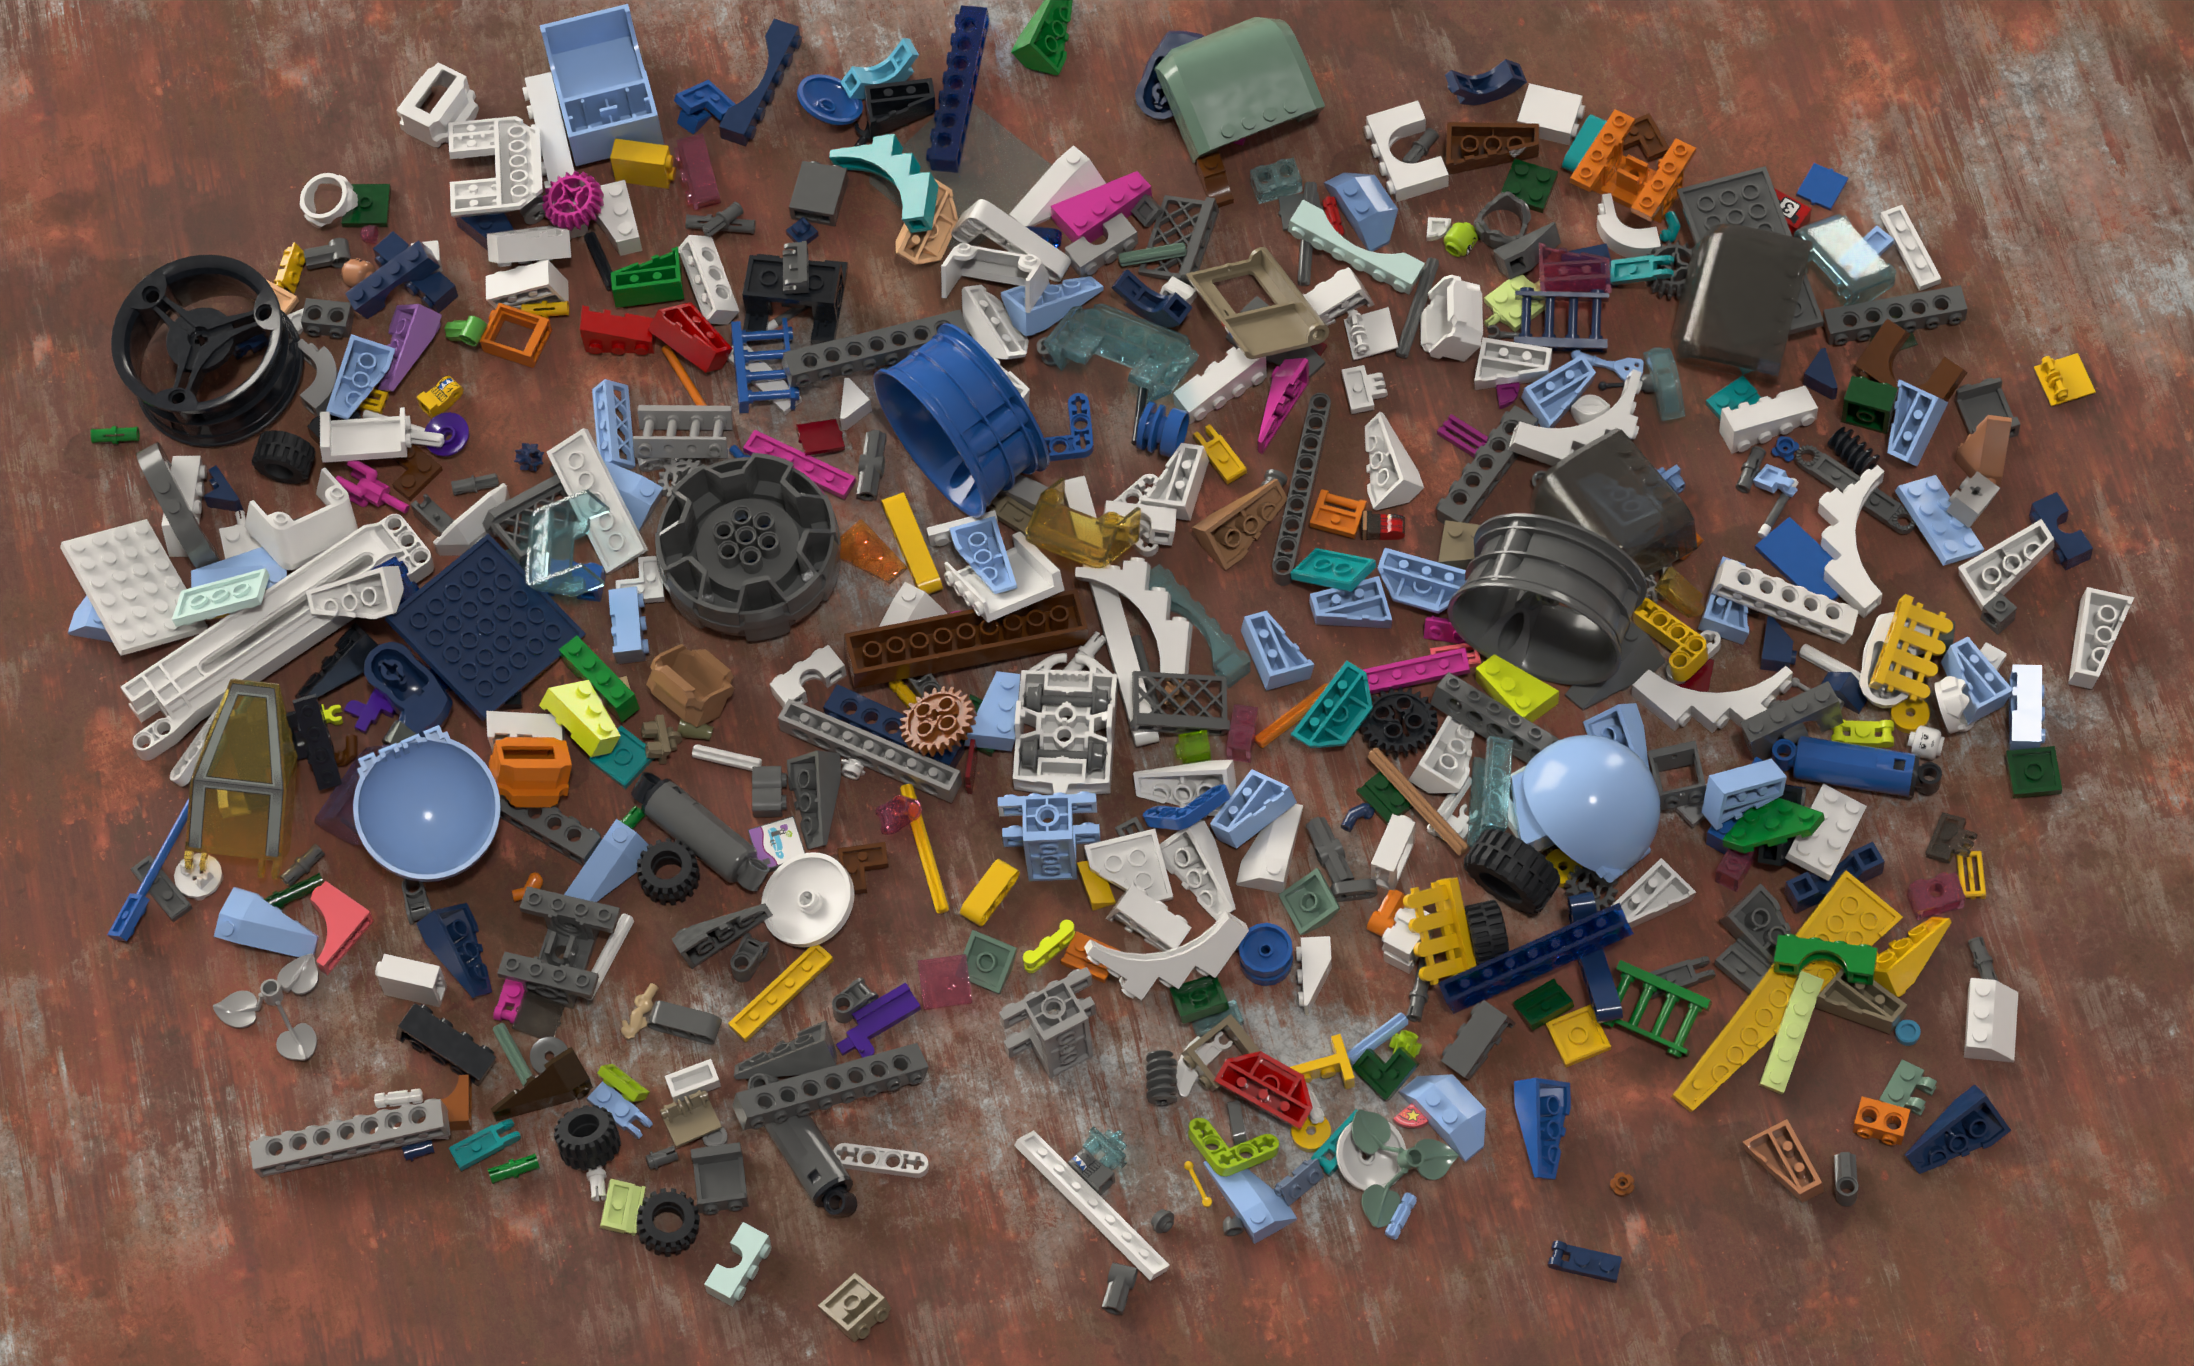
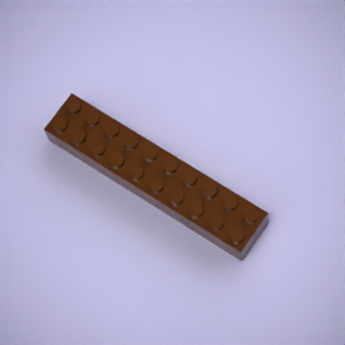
M1074 589L1059 592L990 622H987L981 615L978 616L974 609L845 633L844 650L855 689L1083 645L1088 641V626L1078 591Z

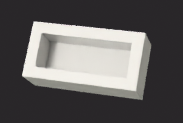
M711 1059L665 1076L673 1101L678 1103L677 1099H680V1101L685 1100L684 1096H687L689 1099V1095L698 1092V1090L701 1092L706 1090L708 1092L721 1087Z

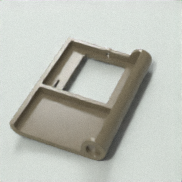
M1265 247L1255 249L1247 260L1227 263L1186 274L1187 279L1248 359L1262 358L1320 344L1329 336L1327 325ZM1244 275H1253L1276 305L1236 314L1213 283Z

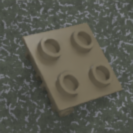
M698 1090V1092L689 1095L690 1099L684 1096V1102L677 1099L678 1104L673 1102L669 1105H663L664 1108L660 1109L662 1118L676 1148L722 1128L709 1101L706 1090L702 1092Z

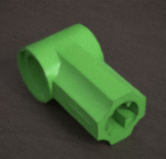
M469 316L467 320L447 322L444 328L446 332L445 337L450 341H463L468 345L477 346L487 328V324L475 316Z

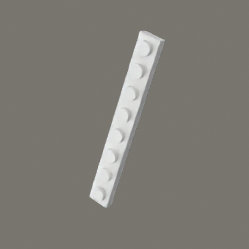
M1034 1130L1017 1139L1014 1146L1150 1281L1167 1271L1170 1265Z

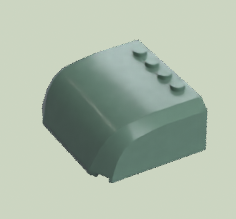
M1262 17L1248 19L1171 49L1155 67V72L1193 163H1196L1199 157L1216 153L1222 146L1296 118L1297 122H1301L1319 115L1325 107L1297 38L1290 26L1281 19Z

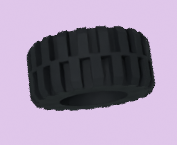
M1490 828L1483 831L1464 858V868L1468 875L1475 880V883L1484 888L1487 893L1493 895L1497 900L1527 914L1541 912L1560 885L1558 870L1553 867V864L1543 854L1536 851L1534 847L1526 844L1520 838H1516L1512 834L1505 833L1499 829Z

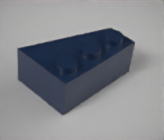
M504 213L455 218L457 226L487 251L488 233L514 230Z

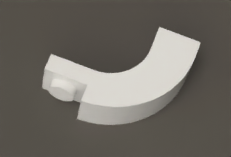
M1611 193L1602 194V202L1598 204L1597 231L1602 241L1607 243V246L1612 251L1623 257L1633 258L1651 254L1653 248H1661L1657 227L1633 229L1625 226L1616 216Z

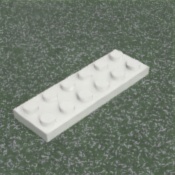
M581 429L547 451L548 457L606 573L612 574L648 551L588 429Z

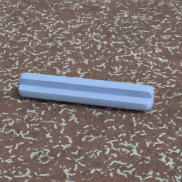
M1398 1013L1347 1051L1349 1062L1355 1064L1366 1049H1376L1407 1026V1017L1403 1013Z

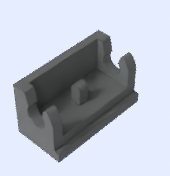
M807 241L784 244L785 250H783V293H809V252Z
M424 494V501L421 504L416 500L411 503L414 516L436 537H440L443 531L455 520L431 500L427 494Z

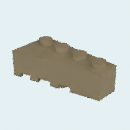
M1445 520L1438 563L1466 570L1469 563L1475 558L1474 536L1480 525Z

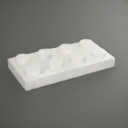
M1823 784L1811 809L1823 812L1825 820L1812 836L1804 838L1801 835L1796 836L1785 858L1829 881L1867 806Z

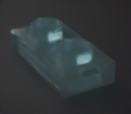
M1236 1000L1228 1002L1229 1010L1191 1022L1196 1037L1199 1036L1201 1038L1230 1014H1232L1240 1026L1244 1025V1020Z

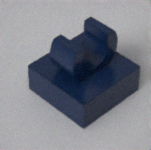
M804 217L786 229L787 236L794 243L807 241L808 245L819 236L818 231Z

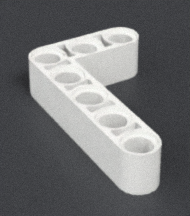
M983 199L976 201L961 214L951 232L953 238L961 243H969L982 233L1009 252L1035 255L1042 261L1048 271L1049 279L1055 282L1061 281L1071 264V259L1065 253L992 203Z

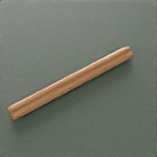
M1376 747L1371 750L1368 755L1370 761L1458 855L1465 853L1469 845L1379 748Z

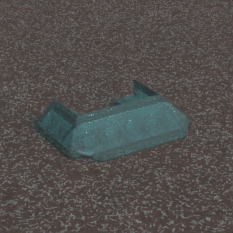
M1103 303L1094 304V308L1083 309L1082 306L1072 307L1044 341L1045 348L1061 371L1071 359L1085 365L1093 354L1132 368L1128 376V382L1149 389L1146 404L1170 395L1199 357L1196 350H1192L1190 347V340L1186 335Z

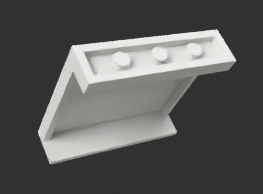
M1021 532L1012 535L1015 547L1006 551L1017 584L1016 589L994 594L971 566L956 571L948 562L944 563L946 583L949 586L952 585L957 595L962 596L968 606L971 605L978 616L981 615L987 622L1064 591L1060 570Z

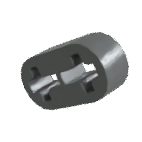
M1374 879L1337 882L1330 887L1337 902L1369 899L1378 894L1377 884Z
M1239 1100L1227 1102L1234 1146L1247 1141Z

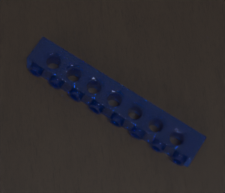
M961 5L959 14L955 15L954 25L956 31L951 34L950 43L952 50L947 53L946 62L948 69L943 72L942 82L944 88L939 91L938 101L940 107L935 110L934 121L936 126L935 129L932 128L930 140L932 145L931 148L927 149L926 160L930 162L932 171L959 173L990 23L987 7Z
M1617 903L1443 980L1438 984L1448 1007L1455 1014L1634 933L1620 903Z

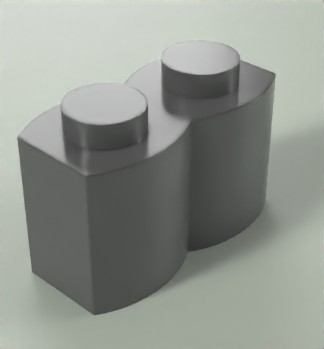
M782 766L752 767L753 817H783V809H787V795H783V787H787V773L782 772Z

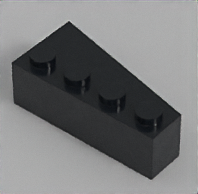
M414 1003L398 1025L396 1039L402 1043L408 1040L413 1045L412 1048L419 1053L429 1052L433 1061L445 1066L448 1063L451 1065L450 1070L457 1075H469L471 1082L479 1087L495 1064L496 1056H494V1051L485 1045L479 1046L473 1042L474 1038L463 1031L460 1033L455 1030L453 1024L447 1019H439L434 1016L433 1011L423 1004L419 1006Z

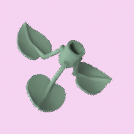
M1359 1109L1354 1115L1352 1135L1357 1147L1367 1154L1375 1153L1379 1147L1385 1151L1398 1153L1397 1163L1402 1168L1385 1185V1188L1374 1184L1369 1186L1362 1195L1361 1201L1364 1213L1374 1227L1380 1228L1391 1222L1390 1220L1398 1205L1401 1204L1399 1194L1389 1190L1400 1177L1406 1174L1408 1170L1417 1167L1422 1177L1428 1180L1439 1179L1447 1173L1459 1155L1446 1144L1434 1139L1420 1140L1414 1147L1406 1150L1402 1147L1385 1146L1384 1143L1391 1136V1128L1388 1121L1380 1114Z

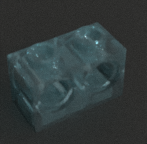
M1294 157L1281 159L1276 163L1266 166L1260 165L1250 170V182L1258 204L1276 200L1278 196L1302 192V178Z

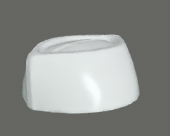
M1584 395L1571 405V415L1579 425H1582L1606 413L1610 409V404L1599 396Z

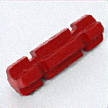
M1327 196L1322 201L1326 217L1333 228L1343 236L1345 232L1343 225H1341L1339 209L1335 207L1337 206L1336 198Z

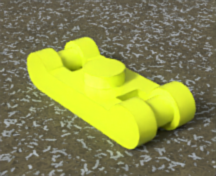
M1843 719L1844 723L1831 728L1833 730V735H1831L1832 741L1878 748L1894 746V737L1892 736L1894 722L1892 720L1878 722L1845 721ZM1843 731H1850V736H1845ZM1875 732H1882V736L1875 737Z
M1063 920L1060 923V929L1051 937H1045L1034 951L1028 950L1023 954L1026 972L1035 973L1070 944L1075 935L1074 924L1071 920Z

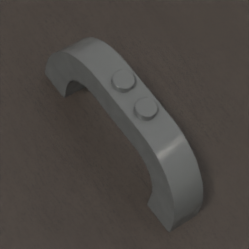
M156 442L136 453L140 467L156 499L196 569L221 561L214 545L202 531L169 468L172 464L161 444Z

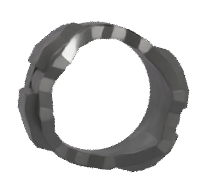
M1502 192L1492 201L1488 202L1481 212L1478 213V217L1474 220L1475 232L1478 238L1486 245L1497 249L1527 234L1531 213L1528 205L1523 200L1515 197L1511 192ZM1508 210L1515 213L1521 219L1523 225L1518 235L1507 236L1499 230H1490L1484 222V218L1493 211Z

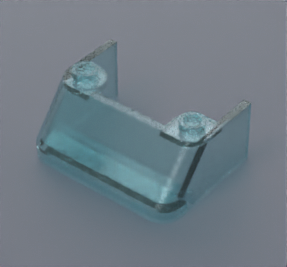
M588 489L539 507L532 513L529 523L525 582L532 589L575 597L605 585V581L583 563L572 566L574 540L588 533L592 518L610 512V508Z

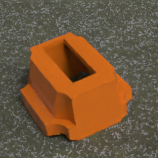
M506 737L502 740H495L493 754L490 755L489 769L497 784L499 796H506L510 804L515 807H551L558 804L560 796L568 795V782L572 763L565 740H558L554 737Z

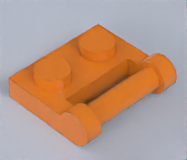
M1321 489L1310 520V527L1355 539L1363 517V511H1366L1367 501L1362 499L1359 501L1330 494L1328 490ZM1327 502L1338 506L1350 508L1356 511L1354 513L1351 511L1339 509L1325 504Z

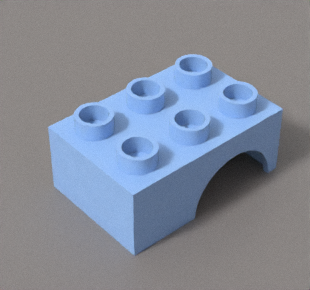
M628 4L540 25L576 166L610 158L615 138L664 144L657 110L642 62Z

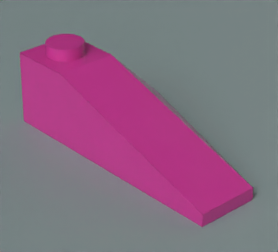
M1306 358L1285 359L1281 366H1276L1272 373V383L1258 438V452L1261 454L1264 453L1309 384V360Z

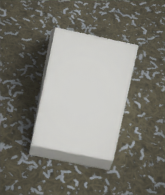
M844 378L840 421L842 430H848L870 413L872 408L870 399L850 378Z

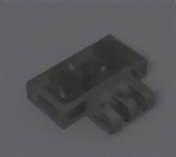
M1942 812L1925 852L1926 858L1950 864L1953 854L1969 857L1971 853L1969 849L1973 848V841L1977 839L1978 834L1964 829L1966 825L1965 818Z

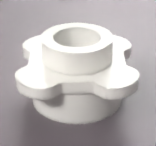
M841 760V764H843L841 773L845 777L857 780L860 775H865V771H863L864 766L858 760Z

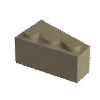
M1841 969L1817 996L1816 1008L1891 1034L1897 1024L1905 1017L1907 1004L1876 981L1873 982V985L1848 982L1846 974Z

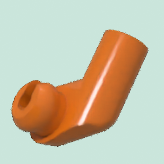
M531 873L524 888L512 890L514 902L523 899L527 886L541 889L543 878L539 873Z

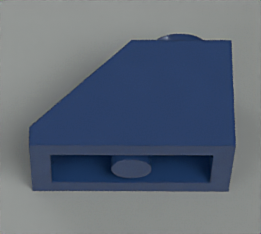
M1770 616L1767 618L1760 669L1779 672L1785 666L1790 669V665H1795L1797 651L1792 650L1794 641L1777 621Z

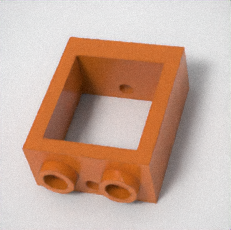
M498 303L496 309L491 311L489 323L480 339L483 352L534 368L552 332L550 320ZM504 321L534 330L524 351L494 342Z

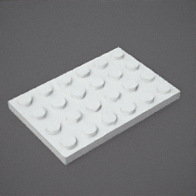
M147 519L61 543L60 548L120 656L201 634L207 630L208 626L204 620L178 627L172 621L182 590H186V587Z

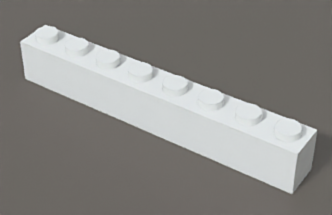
M549 72L525 78L527 87L522 88L525 101L530 100L531 103L530 106H527L529 119H534L535 124L533 125L540 129L541 156H543L544 162H541L542 175H547L548 181H544L545 188H551L550 181L557 182V176L563 178L566 172L570 173V175L574 173L552 73ZM571 197L570 199L572 200V202L574 203V205H576V202H575L574 199ZM585 224L581 225V230L577 229L576 226L572 232L569 230L570 239L589 233L588 227Z

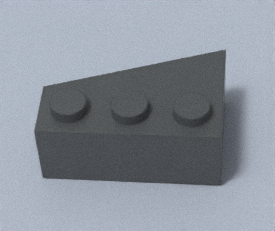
M1485 1000L1481 1004L1477 1003L1470 1014L1472 1015L1471 1019L1467 1024L1463 1023L1456 1033L1457 1039L1453 1044H1448L1442 1053L1444 1057L1441 1061L1468 1080L1474 1076L1487 1060V1054L1494 1044L1498 1046L1501 1043L1502 1038L1500 1036L1507 1026L1512 1029L1516 1024L1512 1019Z

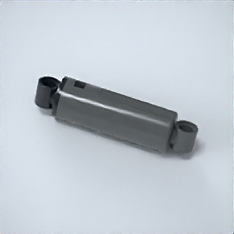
M643 772L631 792L633 798L642 803V813L674 839L680 840L682 845L686 843L690 847V851L693 850L696 857L727 882L735 883L738 881L744 888L757 891L768 874L769 867L757 859L758 852L756 848L671 779L661 780L652 773Z
M757 1073L749 1079L748 1090L763 1086L764 1083L767 1085L780 1080L772 1075ZM809 1113L801 1117L797 1115L787 1118L780 1123L772 1122L764 1125V1128L815 1206L825 1207L829 1214L844 1217L850 1216L856 1211V1196L849 1192L853 1186V1180ZM842 1199V1206L839 1207V1201Z

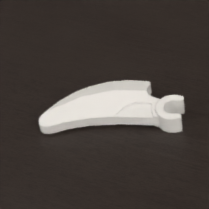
M1222 1031L1216 1034L1213 1042L1203 1043L1195 1050L1206 1066L1222 1052H1226L1232 1047L1233 1042L1231 1040L1226 1045L1220 1044L1219 1040L1224 1034ZM1197 1036L1193 1041H1191L1185 1048V1050L1188 1047H1190L1193 1043H1195L1200 1037ZM1181 1055L1177 1065L1176 1085L1180 1097L1187 1098L1199 1075L1194 1069L1190 1070L1183 1062L1184 1056Z

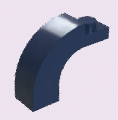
M1507 59L1492 70L1480 75L1469 76L1453 70L1445 74L1448 89L1452 94L1457 95L1459 103L1464 105H1481L1502 99L1527 83L1520 64Z
M1128 269L1123 271L1111 287L1126 301L1125 306L1140 317L1159 326L1175 327L1180 325L1193 308L1176 292L1171 295H1162L1153 291Z

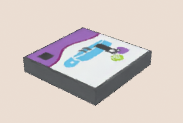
M794 816L748 829L751 844L758 852L757 859L769 867V872L776 871L787 860L797 855L805 854Z

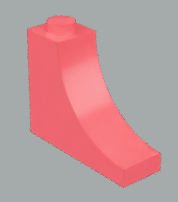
M325 881L321 886L314 889L310 900L314 909L323 916L327 924L326 943L316 962L320 971L328 976L374 920L369 910Z

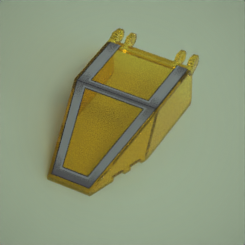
M230 679L201 746L190 779L184 855L186 869H192L194 852H202L199 864L200 871H206L208 853L259 859L257 874L259 878L264 877L266 860L274 861L271 871L272 879H278L282 860L289 853L291 846L297 770V753L294 750L291 738L292 733L288 726L287 713L279 684Z

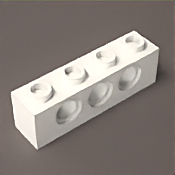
M688 235L678 249L701 313L710 324L728 325L738 314L739 309L712 237Z

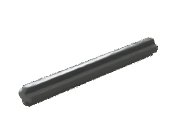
M1308 181L1304 187V200L1316 206L1317 183ZM1303 239L1300 241L1298 285L1309 286L1313 246Z
M1429 257L1426 260L1398 343L1399 348L1396 349L1397 357L1405 359L1409 355L1420 322V316L1428 299V292L1431 290L1439 266V260Z

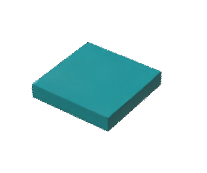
M620 726L617 730L621 736L613 751L609 754L590 757L589 761L626 790L655 758H646V744L623 726Z

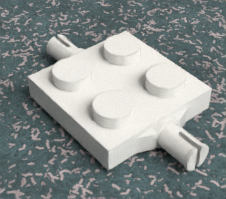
M239 511L235 513L237 520L235 526L219 529L225 559L262 547L244 527L246 521L244 511H240L242 519H240Z

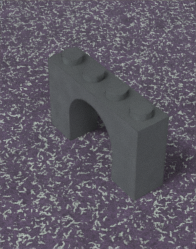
M1829 681L1741 721L1740 724L1745 744L1753 759L1758 757L1765 760L1771 757L1772 747L1778 737L1797 724L1806 721H1816L1821 733L1844 722L1839 700Z

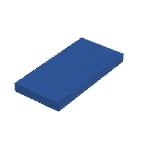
M1790 517L1755 545V550L1793 585L1802 586L1807 591L1818 595H1825L1833 601L1840 597L1823 580L1824 568L1833 558Z

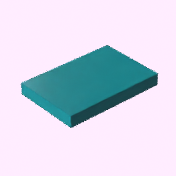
M1315 548L1290 573L1292 580L1352 592L1377 566L1374 559Z

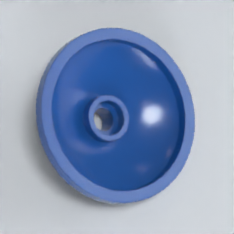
M822 74L810 75L805 77L798 86L797 96L802 107L812 117L821 122L831 125H847L858 120L862 113V100L849 98L841 84V80Z

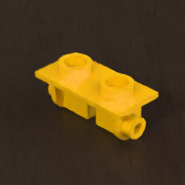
M294 242L292 247L284 250L280 266L285 269L278 270L274 280L275 285L283 289L287 288L293 294H295L305 263L304 251Z

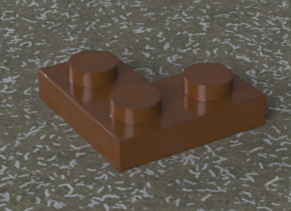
M1650 113L1635 119V124L1623 143V150L1639 144L1648 161L1664 156L1669 149Z
M411 444V447H407V457L393 458L406 471L392 485L397 492L411 502L443 471L442 466L415 444Z
M886 842L837 848L839 863L843 865L851 876L854 894L867 893L865 871L889 867Z

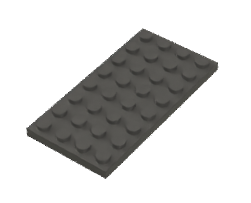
M1766 166L1677 189L1679 202L1733 349L1824 325L1823 317Z

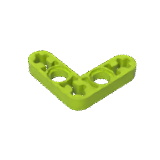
M1194 1118L1189 1123V1138L1212 1169L1220 1176L1233 1175L1272 1159L1278 1154L1279 1140L1272 1134H1263L1229 1148L1207 1119ZM1215 1144L1219 1148L1210 1150L1206 1148V1145ZM1242 1152H1249L1253 1156L1251 1158H1243L1240 1154Z

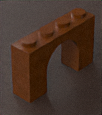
M1887 318L1856 362L1855 366L1860 369L1858 373L1869 380L1873 377L1879 383H1888L1898 388V394L1899 387L1893 373V362L1910 334ZM1944 356L1931 377L1923 384L1915 387L1948 402L1968 372Z

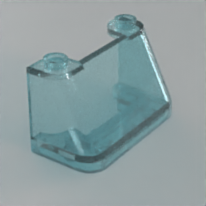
M1836 214L1802 226L1795 231L1793 240L1800 258L1805 255L1807 261L1812 259L1838 287L1837 294L1839 296L1843 294L1846 298L1847 303L1844 306L1870 302L1895 285L1896 271L1890 263H1886L1853 228L1850 220L1845 215Z

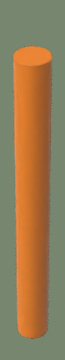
M665 345L661 350L694 403L700 406H707L671 347Z

